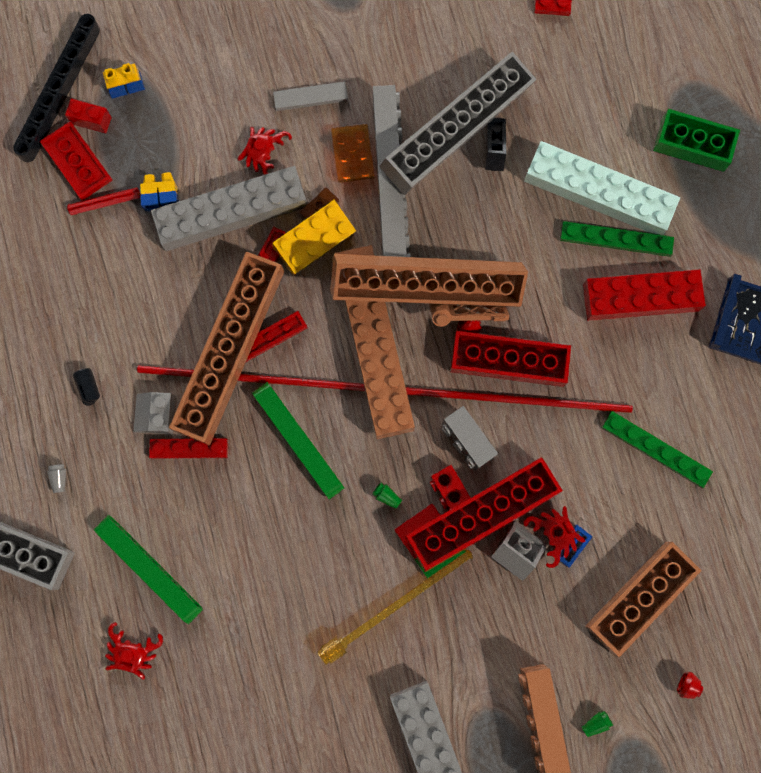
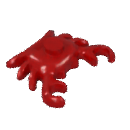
M250 127L249 140L237 160L241 161L247 156V167L253 161L255 172H259V164L263 175L269 174L268 170L273 169L274 165L265 161L271 159L270 153L275 149L273 143L283 146L282 137L287 136L289 140H292V136L287 131H281L274 136H270L275 133V130L271 129L264 133V127L259 129L255 135L254 128Z
M566 506L562 509V517L552 508L551 512L555 518L542 512L541 516L547 518L546 521L533 516L526 518L524 521L525 527L528 526L529 522L533 521L535 523L533 531L535 532L541 527H545L544 535L548 536L549 544L555 546V550L547 553V556H553L555 559L554 563L546 564V567L555 568L559 565L563 549L564 558L569 556L570 544L572 549L577 551L574 538L580 542H585V539L572 526L568 518Z
M112 623L108 627V635L114 642L115 648L108 642L106 646L113 655L106 654L105 657L114 662V664L108 665L105 669L131 672L144 680L145 675L139 669L152 668V665L144 664V662L156 658V654L147 655L149 652L162 646L163 636L161 634L157 635L158 642L156 644L152 643L151 638L148 637L145 648L142 647L141 643L133 644L130 640H126L123 643L121 639L124 630L115 634L113 628L117 626V623Z

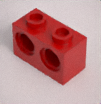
M452 465L447 466L430 477L432 481L429 483L434 492H439L441 496L439 501L444 509L448 508L451 510L471 498ZM441 475L449 478L448 485L443 486L439 483L438 479ZM450 492L458 494V502L453 503L449 500L448 495Z

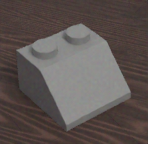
M161 392L137 394L133 432L173 434V430L169 429V426L174 417L175 396L172 393Z
M515 521L497 545L491 557L523 581L534 570L547 545Z

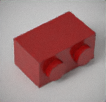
M72 98L65 114L73 125L105 134L112 119L107 108Z

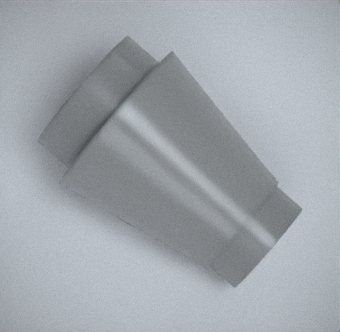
M64 464L48 466L47 475L53 493L65 492L67 469H65Z

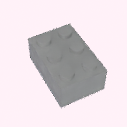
M464 406L443 420V427L441 428L443 433L453 439L454 448L458 453L462 452L466 457L464 461L470 469L474 468L476 471L498 455V452Z

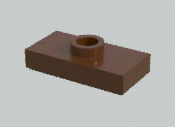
M325 187L300 211V214L307 219L333 200L338 203L339 199Z

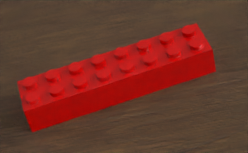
M541 457L409 533L405 539L424 572H427L559 495L563 490Z

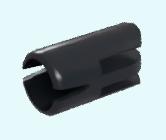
M90 368L80 369L74 372L73 378L83 404L91 406L99 399L100 394L92 370Z

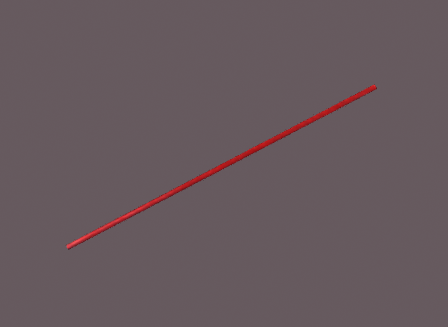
M141 365L137 367V373L191 377L194 370ZM240 374L238 381L268 382L269 384L365 391L363 383ZM405 387L407 395L632 413L633 411L632 405Z

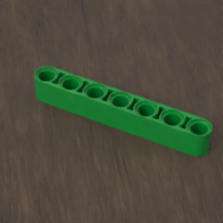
M266 382L252 392L253 396L330 500L345 489L269 383Z
M107 515L94 528L95 533L186 624L189 625L203 611L201 605L114 518Z

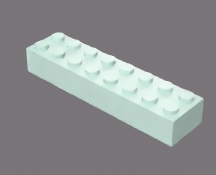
M543 141L538 146L524 180L526 183L657 235H664L668 230L680 197Z

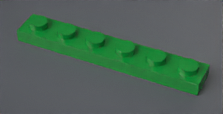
M566 221L562 222L560 241L667 257L673 255L674 237Z
M613 411L609 413L601 427L603 430L700 488L705 487L713 473L709 468Z

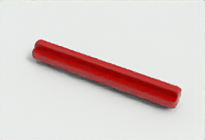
M136 187L68 204L67 209L70 215H75L138 199L141 197L140 190Z

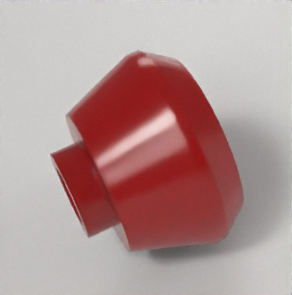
M459 321L457 330L479 333L481 321Z
M693 672L684 673L678 683V695L686 699L700 697L703 692L701 680Z

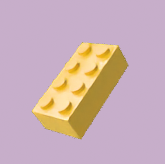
M333 200L274 241L272 247L294 276L354 234L356 230L337 202Z

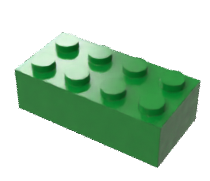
M668 109L662 117L653 151L724 172L732 162L740 129Z

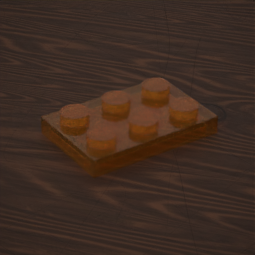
M368 124L331 128L338 183L374 179Z

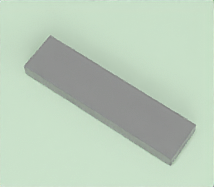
M345 81L273 92L276 111L348 101Z

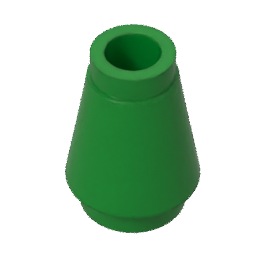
M382 482L378 484L372 493L375 500L394 509L402 501L387 484Z
M599 711L582 726V729L589 738L590 736L610 730L613 723L605 711L601 713Z

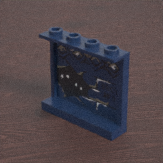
M733 274L728 278L708 348L761 365V286L742 281L741 275Z

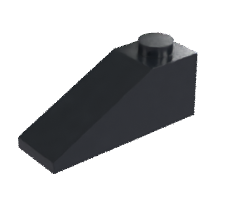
M494 118L487 124L485 170L504 171L506 160V119Z

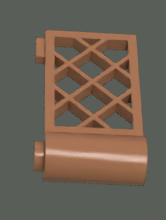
M429 303L432 321L436 326L440 327L448 325L450 321L509 320L506 306L461 304L458 306L456 304Z

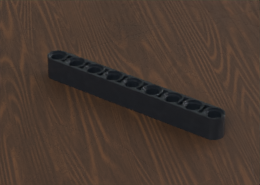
M84 14L79 18L13 146L14 152L23 162H31L37 156L42 146L40 141L47 136L100 33V27L91 14Z

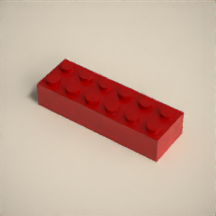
M701 269L588 278L583 283L587 321L699 312L706 306Z
M456 331L450 373L564 387L568 383L571 345Z

